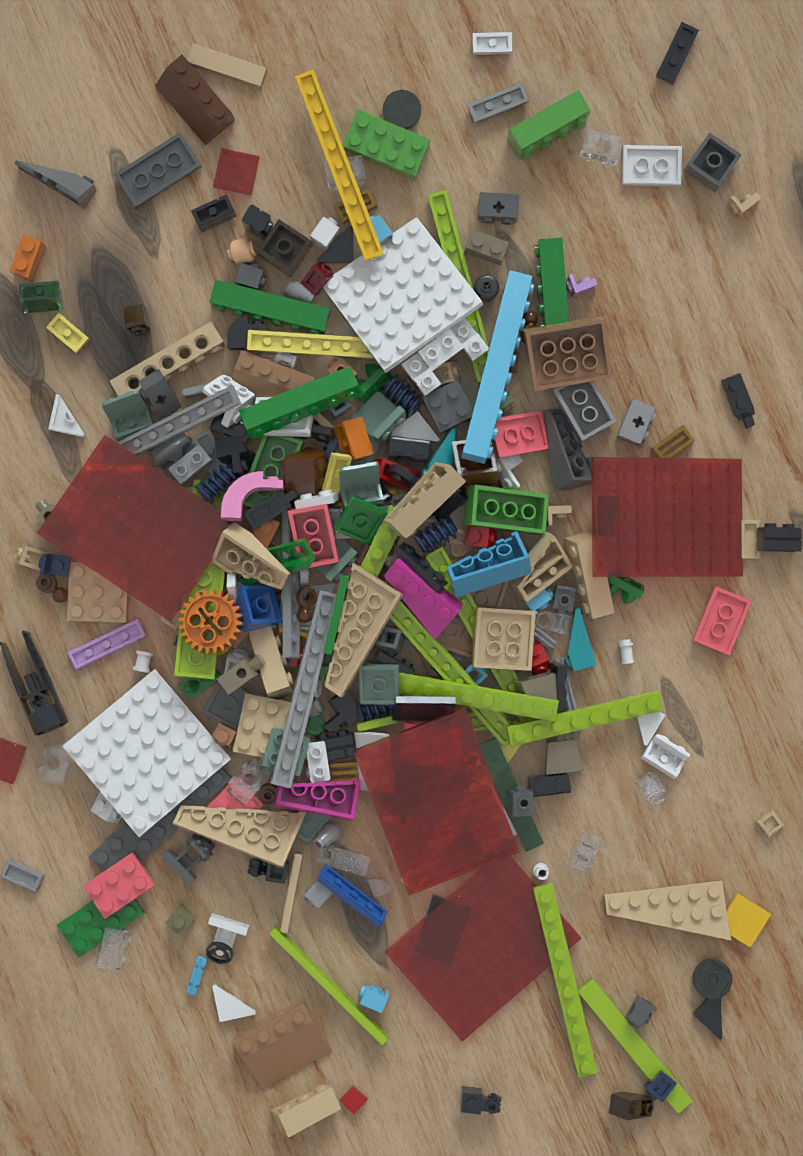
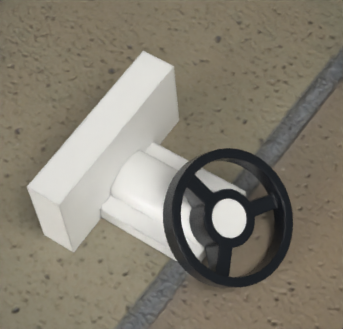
M212 913L208 924L216 926L218 929L214 941L207 946L206 955L217 964H227L231 962L234 955L232 947L236 934L246 936L250 925ZM215 954L218 957H224L226 960L216 959L212 955Z

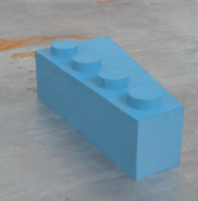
M517 531L511 533V537L505 540L502 538L496 541V545L488 549L484 547L479 550L477 555L473 557L467 556L447 567L449 582L455 597L532 574L529 555Z

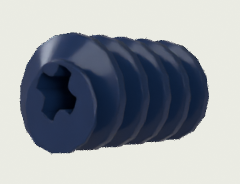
M396 374L380 391L385 389L384 396L391 394L390 402L397 399L395 406L403 405L402 408L405 411L408 410L407 417L409 418L422 405L420 403L422 396L420 395L415 398V390L409 393L410 385L403 387L404 380L402 379L397 382L399 375Z
M226 462V467L218 466L220 472L212 471L214 477L206 476L208 482L200 481L202 487L194 486L206 502L209 500L214 503L213 496L215 495L220 498L219 491L221 490L226 493L225 486L228 485L230 487L232 485L231 481L238 479L233 473V469Z
M446 515L447 522L443 518L439 519L440 526L433 522V529L426 526V533L419 530V537L413 534L421 550L426 554H429L428 547L436 550L435 543L442 547L443 539L449 543L450 535L454 539L457 538L456 532L458 530L449 515Z
M358 701L363 722L366 721L367 715L373 720L375 713L378 718L382 717V712L388 717L390 710L392 711L394 706L360 704Z

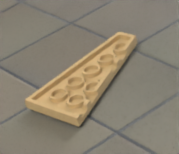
M355 563L352 564V574L347 586L348 592L343 603L337 630L338 636L333 647V658L329 665L325 687L339 697H344L403 597L402 593Z
M181 805L173 825L283 868L305 819L306 812L289 813L288 811L272 812L257 809L205 808L204 806Z
M722 880L604 895L607 915L731 940Z

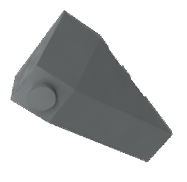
M17 160L14 163L18 169L84 209L97 190L93 185L94 181L85 175L80 177L74 173Z
M547 409L545 412L550 472L556 490H572L597 482L599 479L590 457H585L581 450L583 445L573 437V430L561 409Z

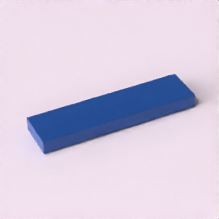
M327 864L322 867L316 879L319 883L376 927L382 925L388 912Z

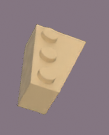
M548 532L541 535L528 553L532 574L508 581L516 595L526 602L573 567L556 537Z
M321 1084L315 1087L313 1091L302 1094L270 1111L279 1132L289 1138L337 1112L341 1107L332 1087Z

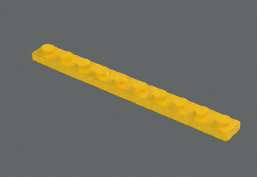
M310 70L295 76L296 82L364 260L366 262L384 255L315 72Z

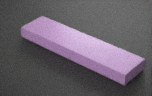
M138 618L67 652L75 670H78L146 637L147 634Z

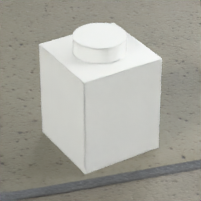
M323 216L310 235L311 240L327 250L340 233L339 223L331 217L327 219Z

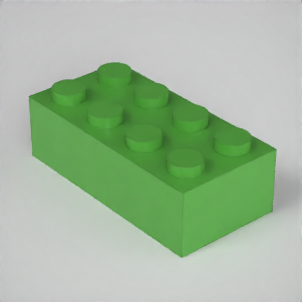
M577 90L510 128L507 140L518 159L523 157L527 159L535 154L534 151L540 147L545 149L556 138L559 140L563 139L569 134L570 130L574 128L578 130L585 126L590 109L580 91Z
M357 109L343 143V148L347 153L416 180L429 149L430 139Z
M263 435L249 473L263 471L264 479H267V477H279V480H283L282 459L302 450L304 442L289 436ZM277 491L254 492L247 497L243 505L252 508L277 493Z
M481 485L467 486L466 494L468 500L465 502L463 526L489 527L500 531H517L518 533L532 535L545 534L548 494Z

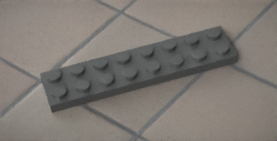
M223 768L219 769L141 837H138L127 823L123 824L89 858L102 872L132 852L135 853L140 862L143 861L178 828L173 825V821L181 805L202 806L232 779L231 776Z

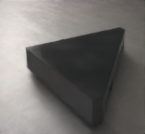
M349 226L317 259V263H351L354 261L352 226Z
M706 998L692 1014L721 1040V998Z

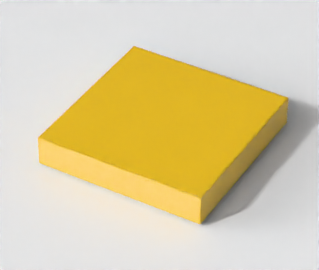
M736 892L726 909L730 935L751 948L771 913Z

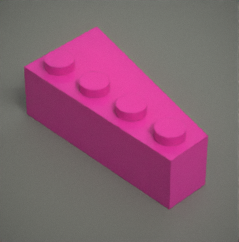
M399 557L384 575L391 586L403 594V601L434 639L440 635L464 604L445 588L436 593Z
M361 780L292 783L291 788L277 786L273 806L352 821L355 816Z

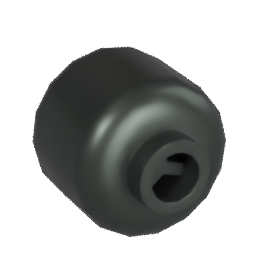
M482 275L475 281L473 290L482 302H490L498 294L499 283L491 275Z

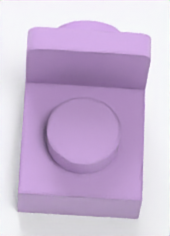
M573 274L568 275V281H566L568 292H572L574 297L592 291L598 286L596 279H590L589 277L579 280V284H576Z

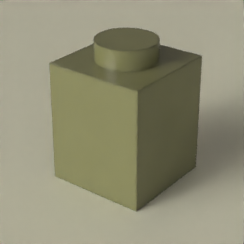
M181 904L165 923L181 936L196 917Z

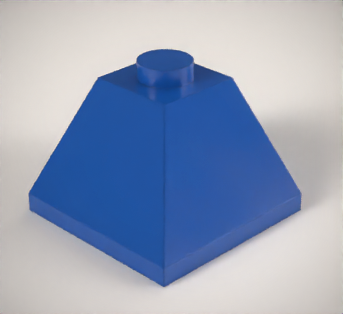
M268 585L239 587L235 606L241 607L237 613L242 614L243 617L239 618L238 621L244 623V625L238 626L237 629L241 631H255L282 623L274 587Z

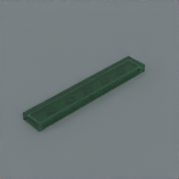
M493 737L477 745L525 851L527 852L544 844L532 816L514 817L510 813V790L515 789L518 785L497 738Z

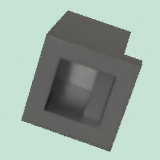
M556 585L552 608L556 609V613L567 615L568 611H573L577 588ZM563 596H566L568 598V602L566 604H563L561 602V598Z
M637 995L626 1017L630 1025L639 1029L643 1027L644 1023L647 1024L650 1021L651 1011L656 1012L657 1008L653 1003Z

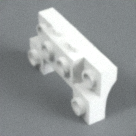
M464 318L432 342L422 347L415 355L402 363L401 366L425 397L441 385L432 371L462 349L471 361H474L484 352L488 351L489 348L467 319Z

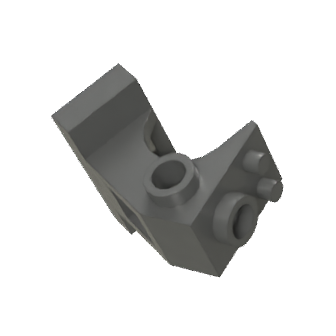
M196 834L186 841L188 846L178 855L170 848L162 856L188 885L197 878L191 869L201 860L207 861L213 855L211 850L215 847L210 839L197 836ZM191 847H194L201 854L194 861L186 854Z

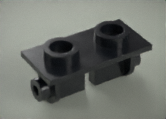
M464 487L457 489L431 514L432 516L435 515L438 522L441 518L446 519V515L450 516L452 512L468 500Z

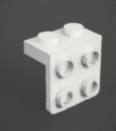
M221 375L206 385L202 392L207 396H211L229 386L235 387L242 404L225 412L221 424L228 428L233 423L236 424L240 421L241 415L239 410L252 406L255 394L232 380L231 377Z

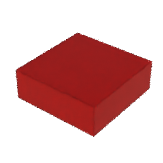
M354 1085L340 1098V1102L353 1114L368 1100Z

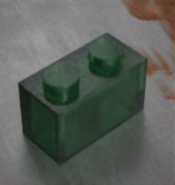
M59 281L19 284L20 303L24 313L63 310L62 290Z

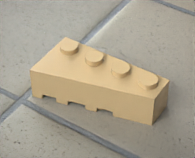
M435 462L383 521L399 537L406 539L412 536L416 529L466 481L451 465Z
M583 532L563 538L569 560L573 565L572 570L584 615L595 619L614 613L599 537Z
M276 625L248 631L255 656L259 654L265 661V665L259 669L266 692L272 699H280L292 695L294 690L291 672H288L286 665H288L287 659L283 658L280 647H282L279 635L276 636L274 631L277 628Z

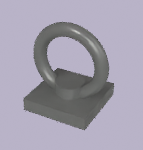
M182 433L148 451L154 458L152 465L156 468L161 467L168 478L174 481L176 478L168 468L195 446L192 444V438Z

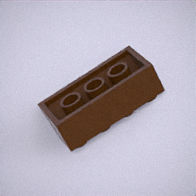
M183 54L167 66L155 84V87L204 145H207L235 121L232 112Z

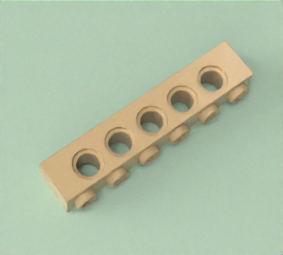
M211 321L110 380V383L118 396L124 395L129 391H139L142 388L140 383L138 388L131 389V381L143 379L147 376L148 371L152 369H160L168 382L172 379V375L176 373L182 374L187 371L189 365L203 362L208 354L220 352L225 343ZM201 340L207 341V346L204 349L198 348V342ZM184 350L190 351V356L187 359L181 358V353ZM167 360H173V366L170 369L164 368V363Z

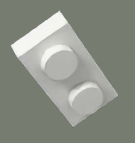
M512 32L473 33V55L512 54Z
M324 490L315 496H312L311 493L302 494L294 502L296 509L330 504L339 499L337 492L331 493L330 490Z

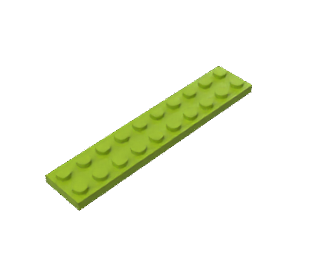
M194 479L181 603V610L185 611L187 608L183 603L190 604L189 597L196 599V592L202 596L204 589L209 594L211 589H214L217 595L220 590H224L225 571L212 563L211 559L222 532L230 526V521L221 520V507L225 492L219 491L220 498L214 495V503L209 500L206 502L194 487L195 485L202 487L201 480ZM211 603L208 606L209 613L214 612L216 604ZM200 608L199 611L207 618L209 625L213 626L219 634L220 629L212 622L213 619L208 617L203 609ZM196 616L193 619V625L197 626L201 622L200 616ZM179 629L174 676L215 680L217 654L214 653L213 649L210 654H206L205 649L202 653L198 652V647L192 649L191 645L193 642L186 644L185 641L188 637H181L184 630ZM208 631L205 635L207 641L212 640L214 637L213 631Z

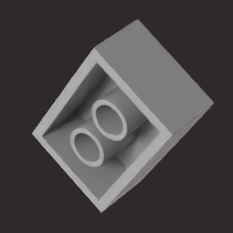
M594 381L556 387L551 392L580 443L617 422Z

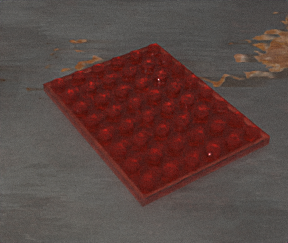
M104 435L37 534L169 621H172L214 558L213 554L222 532L234 522H238L222 521L219 509Z
M591 457L593 577L743 576L742 459Z
M466 707L353 750L409 896L520 853Z
M505 848L385 950L387 956L461 1041L465 1040L551 965L533 892V887H537V885ZM560 913L569 950L582 938Z

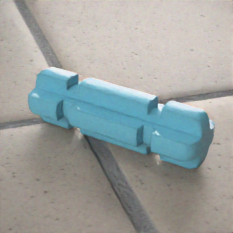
M198 956L196 959V966L193 968L189 981L190 984L186 990L188 994H197L198 985L204 972L203 967L207 963V958L203 956Z

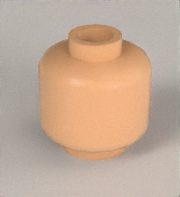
M244 237L232 241L227 253L229 259L237 265L241 263L247 264L255 260L256 255H258V248L254 240Z

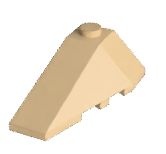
M235 522L222 532L211 559L212 563L228 573H238L247 579L254 578L262 584L281 590L284 588L290 574L252 533Z

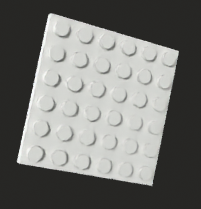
M417 217L394 232L391 238L388 237L380 243L384 255L366 262L363 255H361L335 273L334 277L328 280L323 287L385 373L483 306L481 299Z
M155 669L63 745L64 749L138 837H141L231 760Z

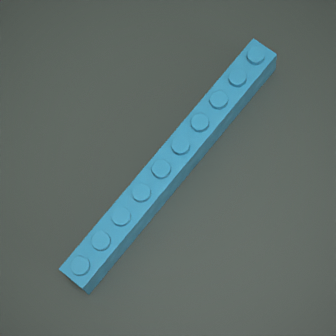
M509 271L461 457L463 459L485 464L486 458H491L493 447L490 446L491 439L495 440L498 428L494 427L496 421L500 422L503 410H500L499 407L500 403L505 402L507 392L504 391L505 384L509 385L512 375L508 373L509 367H514L516 359L513 351L514 348L518 349L521 337H517L519 330L523 331L525 319H522L523 312L527 313L530 304L529 301H526L527 296L532 295L534 284L531 283L532 276Z

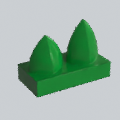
M365 364V371L369 378L367 381L357 379L361 395L358 398L364 404L392 378L389 371L385 373L380 366L375 364Z
M609 568L607 578L611 596L622 589L624 604L641 598L644 593V585Z
M216 669L215 680L188 677L179 686L191 701L218 681L217 678L221 674Z

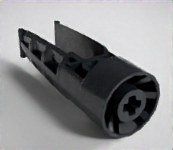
M23 630L22 634L44 688L41 689L35 672L29 673L24 676L31 693L28 694L7 644L0 642V646L15 690L35 736H39L62 727L69 721L44 662L30 637L31 633ZM49 690L55 702V704L52 705L50 696L45 693ZM39 698L44 699V701L41 702L42 705L37 704V702L40 701ZM26 700H29L30 706L35 709V712L31 713Z

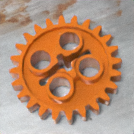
M204 589L202 596L196 592V599L189 597L191 603H183L187 608L186 611H179L184 614V617L178 618L179 621L183 622V625L178 627L184 630L181 637H188L185 643L193 642L191 645L192 649L198 647V652L200 653L205 649L206 654H210L212 649L215 654H218L219 648L226 651V644L232 647L231 640L238 641L235 634L242 633L241 630L237 629L238 626L244 625V623L238 621L243 615L237 613L241 607H234L237 601L235 599L229 601V594L223 597V591L221 590L216 595L214 589H211L210 594ZM215 603V604H216V609H215V611L209 613V611H208V606H209V604ZM200 608L203 609L208 617L213 619L212 622L222 631V635H219L217 630L209 625L207 618L199 611ZM200 616V617H201V622H200V624L197 625V626H194V625H193V619H194V617ZM227 617L229 624L222 628L220 622L223 618ZM213 631V639L207 641L205 638L206 633Z

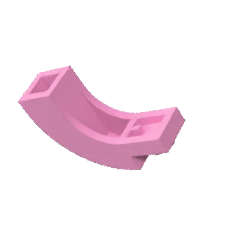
M263 471L252 472L238 478L224 495L221 507V520L242 521V508L247 497L258 491L281 492L283 490V480H279V477H267V479H264Z

